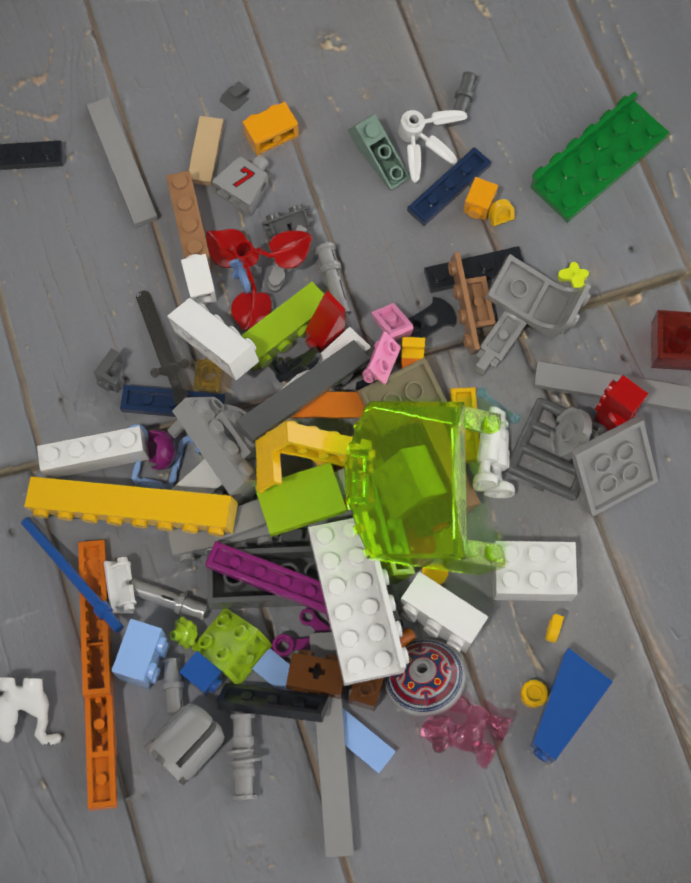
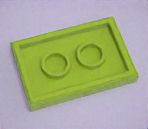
M331 462L282 477L281 485L275 484L264 490L262 494L257 492V486H254L270 537L347 513Z

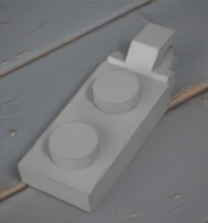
M505 310L481 344L476 355L480 360L476 364L474 371L483 376L490 365L496 368L520 336L527 322Z

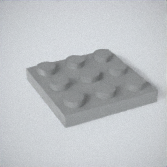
M639 416L570 451L586 509L592 517L659 482L644 420Z

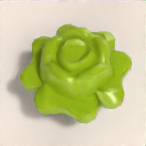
M182 616L179 620L175 621V630L170 631V639L177 641V644L182 645L185 649H189L190 646L195 645V639L198 636L197 626L191 620H187Z

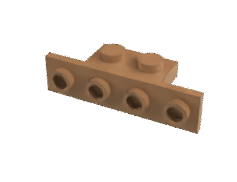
M455 252L448 262V270L450 276H454L453 294L455 300H459L458 318L460 324H464V346L469 348L470 355H473L480 349L476 329L492 327L496 322L492 303L485 298L489 290L486 276L465 279L460 252Z

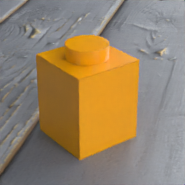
M475 177L465 200L463 213L468 214L471 218L486 221L489 208L496 197L498 185Z

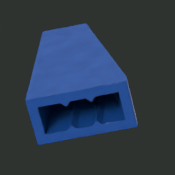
M569 648L560 659L548 698L544 704L530 747L534 749L533 754L545 763L547 761L551 763L556 761L613 683L612 680Z

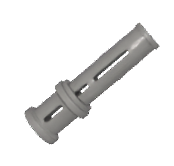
M324 243L314 249L315 254L320 260V272L327 280L329 292L345 308V317H347L352 311L341 279L340 271L342 266L337 261L335 254L336 245L335 243Z

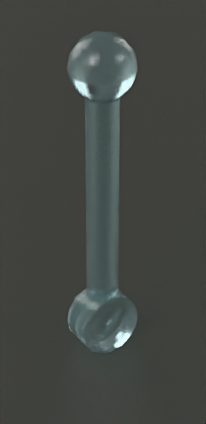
M485 388L477 389L476 395L478 398H484L495 407L506 412L512 423L517 424L520 421L518 414L511 413L486 394Z

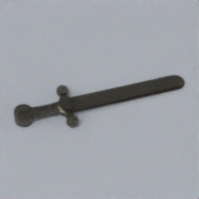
M143 290L137 293L136 299L161 365L160 368H152L150 374L154 378L159 375L168 377L173 390V402L178 406L185 398H188V393L182 388L177 372L181 368H188L189 361L182 359L180 362H175L151 294Z

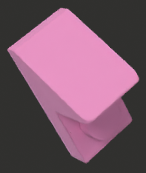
M394 303L371 312L374 322L382 331H386L396 343L402 342V337L411 336L414 329L413 324Z

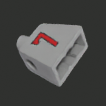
M257 155L251 163L242 157H238L213 179L214 193L244 213L252 216L268 187V174L264 171L269 165L268 161L261 155Z

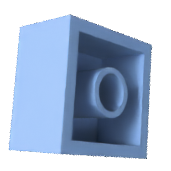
M130 619L112 668L113 674L119 680L149 690L152 683H157L161 671L158 668L161 657H166L170 645L162 628Z

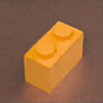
M286 102L274 104L267 110L259 114H252L242 121L243 133L256 156L299 136L298 123Z

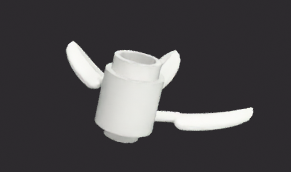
M410 110L403 114L398 127V134L403 141L411 142L407 146L409 172L414 183L419 180L421 172V148L419 144L415 145V141L419 137L426 141L425 145L444 160L452 165L457 163L454 153L442 141L433 135L428 138L422 133L425 124L433 122L435 125L462 121L467 118V114L464 111H438L432 113V118L424 119V116L415 110Z

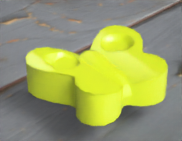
M572 262L569 268L559 271L557 279L561 282L569 281L572 288H579L584 285V280L588 278L589 272L585 269H580L578 263Z

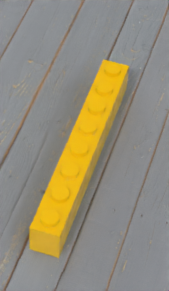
M30 477L24 507L33 512V516L47 519L49 515H54L60 520L73 521L74 517L82 518L83 522L96 524L98 520H103L113 526L132 523L131 526L147 529L148 525L157 526V529L163 531L181 528L185 533L198 534V530L208 531L209 535L222 537L224 533L233 534L238 502L232 496Z

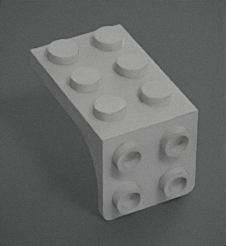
M509 254L485 298L510 314L524 320L528 325L552 339L558 334H564L568 327L573 328L580 317L577 314L580 307H584L591 296L588 293L591 285L586 283L579 288L562 286Z

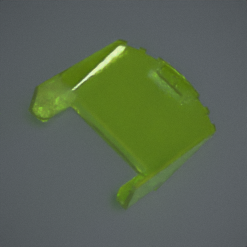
M368 402L363 409L362 416L355 422L352 442L348 443L344 474L348 510H352L356 524L353 526L355 535L359 534L365 547L363 552L367 559L472 575H483L505 568V555L501 545L467 539L465 430L488 435L494 434L501 428V414L466 407L464 402Z

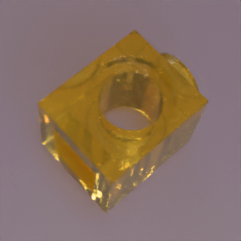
M204 358V360L197 359L194 391L221 394L224 371L208 358ZM209 373L216 375L212 380L203 379Z

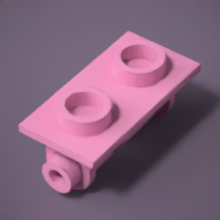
M383 331L380 340L374 345L375 349L371 356V361L362 373L363 379L367 383L379 380L383 385H386L401 348L386 331Z

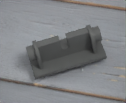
M301 203L288 208L290 213L280 215V212H276L266 216L267 221L263 222L262 226L268 225L269 229L265 230L268 239L281 232L289 231L287 225L290 223L294 231L299 225L305 228L310 227V224L314 223L312 214L307 215L306 210L311 208L310 205L303 207Z

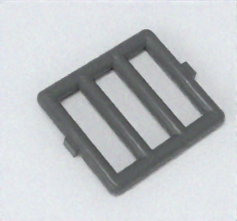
M538 398L510 456L509 468L506 471L534 484L533 488L543 492L546 489L570 501H575L581 488L574 464L528 444L533 431L550 438L551 430L556 432L555 429L538 422L543 410L560 416L563 411L567 410L546 399ZM592 420V429L599 436L606 433L607 428L605 425ZM523 453L574 475L575 478L570 489L519 467L518 464Z

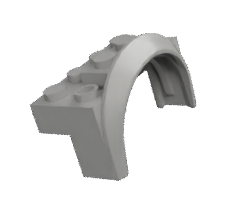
M215 397L185 398L172 411L178 420L167 431L173 438H176L180 433L189 435L229 493L228 496H232L238 502V506L245 504L256 494L254 487L257 486L256 460H246V458L256 457L255 442L252 444L235 423L237 419L247 412L233 405L222 404ZM223 425L233 434L238 446L226 436Z

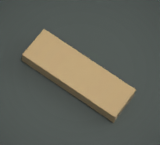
M199 117L189 166L193 184L212 186L224 121L221 118Z

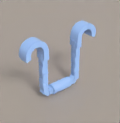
M132 425V426H130L129 428H131V427H136V426H140V427H141V429L143 430V432H144L145 435H146L147 445H148V433H147L146 429H145L143 426H141V425ZM190 436L182 438L178 444L172 472L167 484H164L163 481L144 477L139 479L138 476L143 461L136 462L131 477L136 486L141 485L144 488L171 490L176 483L184 448L187 444H194ZM196 447L195 452L200 456L201 452Z

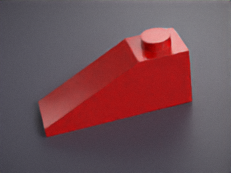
M329 291L323 295L305 330L306 345L309 349L312 346L316 347L320 353L345 331V308Z

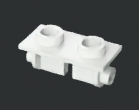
M127 557L118 558L117 562L104 561L109 605L113 609V614H133V610H135L134 605L137 604L133 585L129 584V581L132 580L131 562L128 561Z

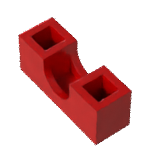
M624 375L617 382L613 379L604 390V394L599 400L600 402L594 409L597 411L594 421L605 425L607 430L610 431L634 418L638 412L637 410L649 393Z

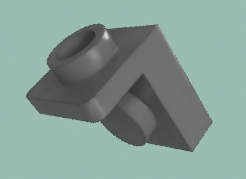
M112 348L96 368L94 374L97 384L108 392L113 390L118 393L121 388L118 381L112 378V376L115 377L119 374L123 361L120 353Z

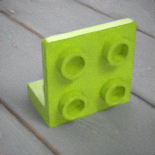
M223 609L195 642L192 650L194 652L198 651L232 683L242 684L251 673L252 668L267 650L272 647V644L259 629L229 609Z

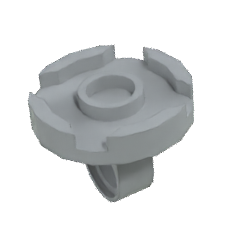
M571 407L562 412L556 420L559 423L556 432L551 430L550 433L551 451L563 459H572L571 450L599 436L592 429V420L586 411Z

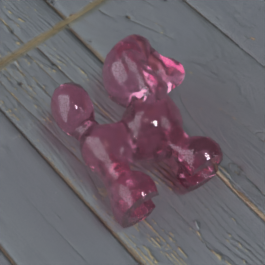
M461 695L458 701L448 710L456 714H465L467 716L465 723H454L446 715L431 716L423 723L420 730L421 736L432 743L434 752L442 753L448 746L461 751L472 752L476 755L477 764L481 768L487 769L497 748L484 741V730H491L493 737L497 741L502 742L508 733L512 720L505 716L493 715L481 706H473L465 696Z

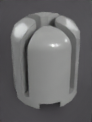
M187 704L182 706L144 748L184 786L219 749L225 737L222 727L212 720V717L200 706Z

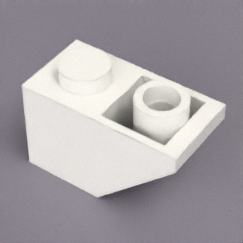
M193 254L186 259H182L181 263L190 298L198 304L200 302L203 304L216 302L215 289L206 254Z

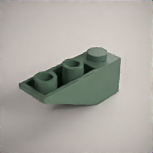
M375 114L347 129L358 150L389 190L394 189L411 178Z

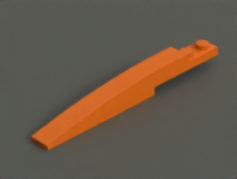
M105 540L78 542L79 575L102 601H106L109 604L104 561H107ZM80 593L82 693L85 701L88 810L118 808L116 775L117 737L111 628L104 620H100L96 616L92 605Z

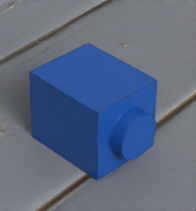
M198 651L194 653L179 671L184 679L205 696L210 692L214 694L223 683V680H221L224 676L222 671Z

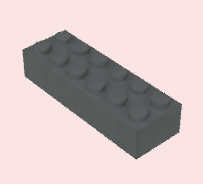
M311 546L238 549L319 581ZM207 550V558L211 550ZM207 568V604L210 610L303 606Z

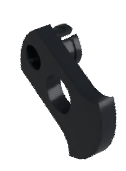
M433 297L430 306L408 319L413 326L420 328V330L414 328L411 336L427 338L445 326L454 327L455 314L451 306L446 301ZM427 315H433L436 317L437 323L433 326H428L423 318Z
M312 346L307 352L286 363L282 357L278 358L279 362L275 359L269 368L275 373L276 379L281 383L305 370L315 367L320 360L321 353L316 347Z

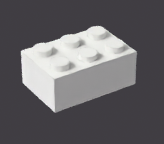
M495 541L492 548L493 600L573 601L577 596L575 542Z
M421 572L417 574L402 596L399 610L402 611L401 615L412 623H415V621L425 626V632L435 638L440 636L457 653H460V651L466 653L488 618V616Z

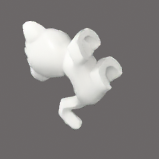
M0 678V690L4 691L0 695V740L9 743L13 739L18 711L23 710L37 718L34 736L41 745L53 746L60 743L62 737L59 733L47 735L45 732L48 724L49 701L43 691L42 679L24 678L23 685L16 686L15 678Z

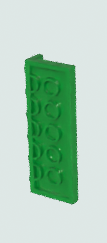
M635 91L628 97L626 95L623 96L612 111L610 109L605 111L600 117V121L595 125L591 123L584 130L581 137L578 139L576 137L573 138L562 153H555L545 167L540 166L533 173L530 188L567 223L668 138L670 132L636 102L638 94Z

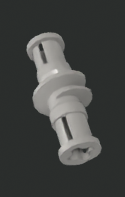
M255 714L230 715V719H233L232 745L234 750L227 751L226 756L234 758L233 761L229 762V764H234L235 795H232V800L257 799V794H254L255 768L253 763L261 760V756L253 754L252 718H255Z

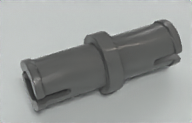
M470 71L463 72L460 88L455 93L456 102L453 110L464 111L467 114L469 103L474 98L473 89L477 80L475 73Z

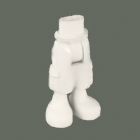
M490 407L489 415L485 417L484 426L480 432V443L476 458L479 468L473 478V488L476 491H484V495L488 497L510 498L515 495V487L512 483L502 480V471L509 468V431L506 429L509 427V423L505 420L506 412L497 407Z

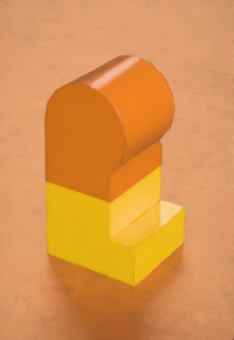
M402 337L401 369L424 358L425 338Z

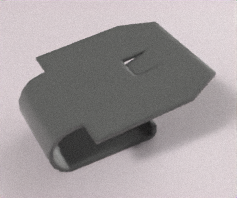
M237 82L221 95L220 102L232 111L238 110L249 100L246 97L249 94V89L241 82Z
M304 526L282 533L281 542L287 544V547L311 546L308 527Z

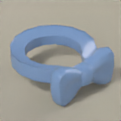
M238 259L230 261L229 265L234 268L232 273L233 279L240 278L245 294L250 293L251 289L243 265Z

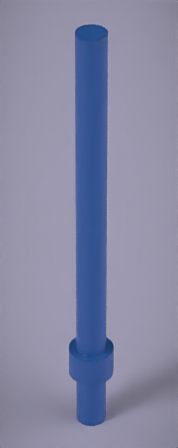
M30 517L23 519L21 522L22 526L92 605L96 616L100 620H104L115 633H119L124 626L112 613L113 609L111 606L97 596Z

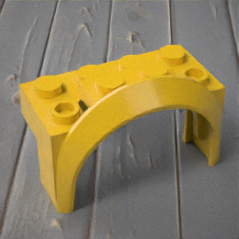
M285 421L255 441L257 492L261 494L264 490L275 484H282L280 454L282 453L311 459L317 466L331 462L334 472L355 464L360 469L373 462L372 442L362 440L358 436L349 437L341 435L337 431L321 430L317 426L300 425L296 421ZM359 493L343 498L345 506L359 500Z

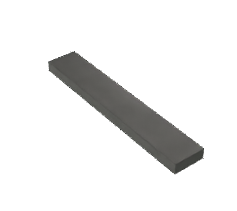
M355 340L351 341L237 419L235 425L253 444L268 431L273 430L369 363L370 357Z

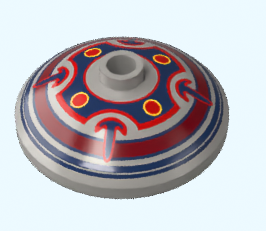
M433 639L411 641L405 646L409 656V664H406L404 673L384 677L387 694L398 709L416 717L439 715L450 709L463 693L466 680L463 662L453 648L441 641ZM422 667L427 668L425 673H419L418 670Z

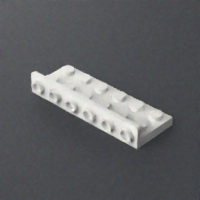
M365 511L361 513V517L308 527V534L344 686L404 673L406 664H409V656L406 647H401L399 637H402L400 622L394 619L393 611L396 610L393 595H388L386 585H389L387 570L381 568L380 560L383 559L380 544H375L373 535L376 534L374 519H369L368 512Z

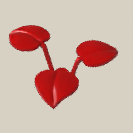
M224 229L206 232L208 252L213 262L219 267L230 268L229 262L238 259L247 273L252 293H240L233 300L231 306L232 316L243 331H248L269 315L272 310L270 296L264 292L257 293L250 266H254L257 263L260 254L268 258L275 257L276 264L284 269H292L299 266L308 254L312 241L311 234L304 231L281 232L270 240L269 248L273 253H268L260 247L255 249L252 243L239 230Z

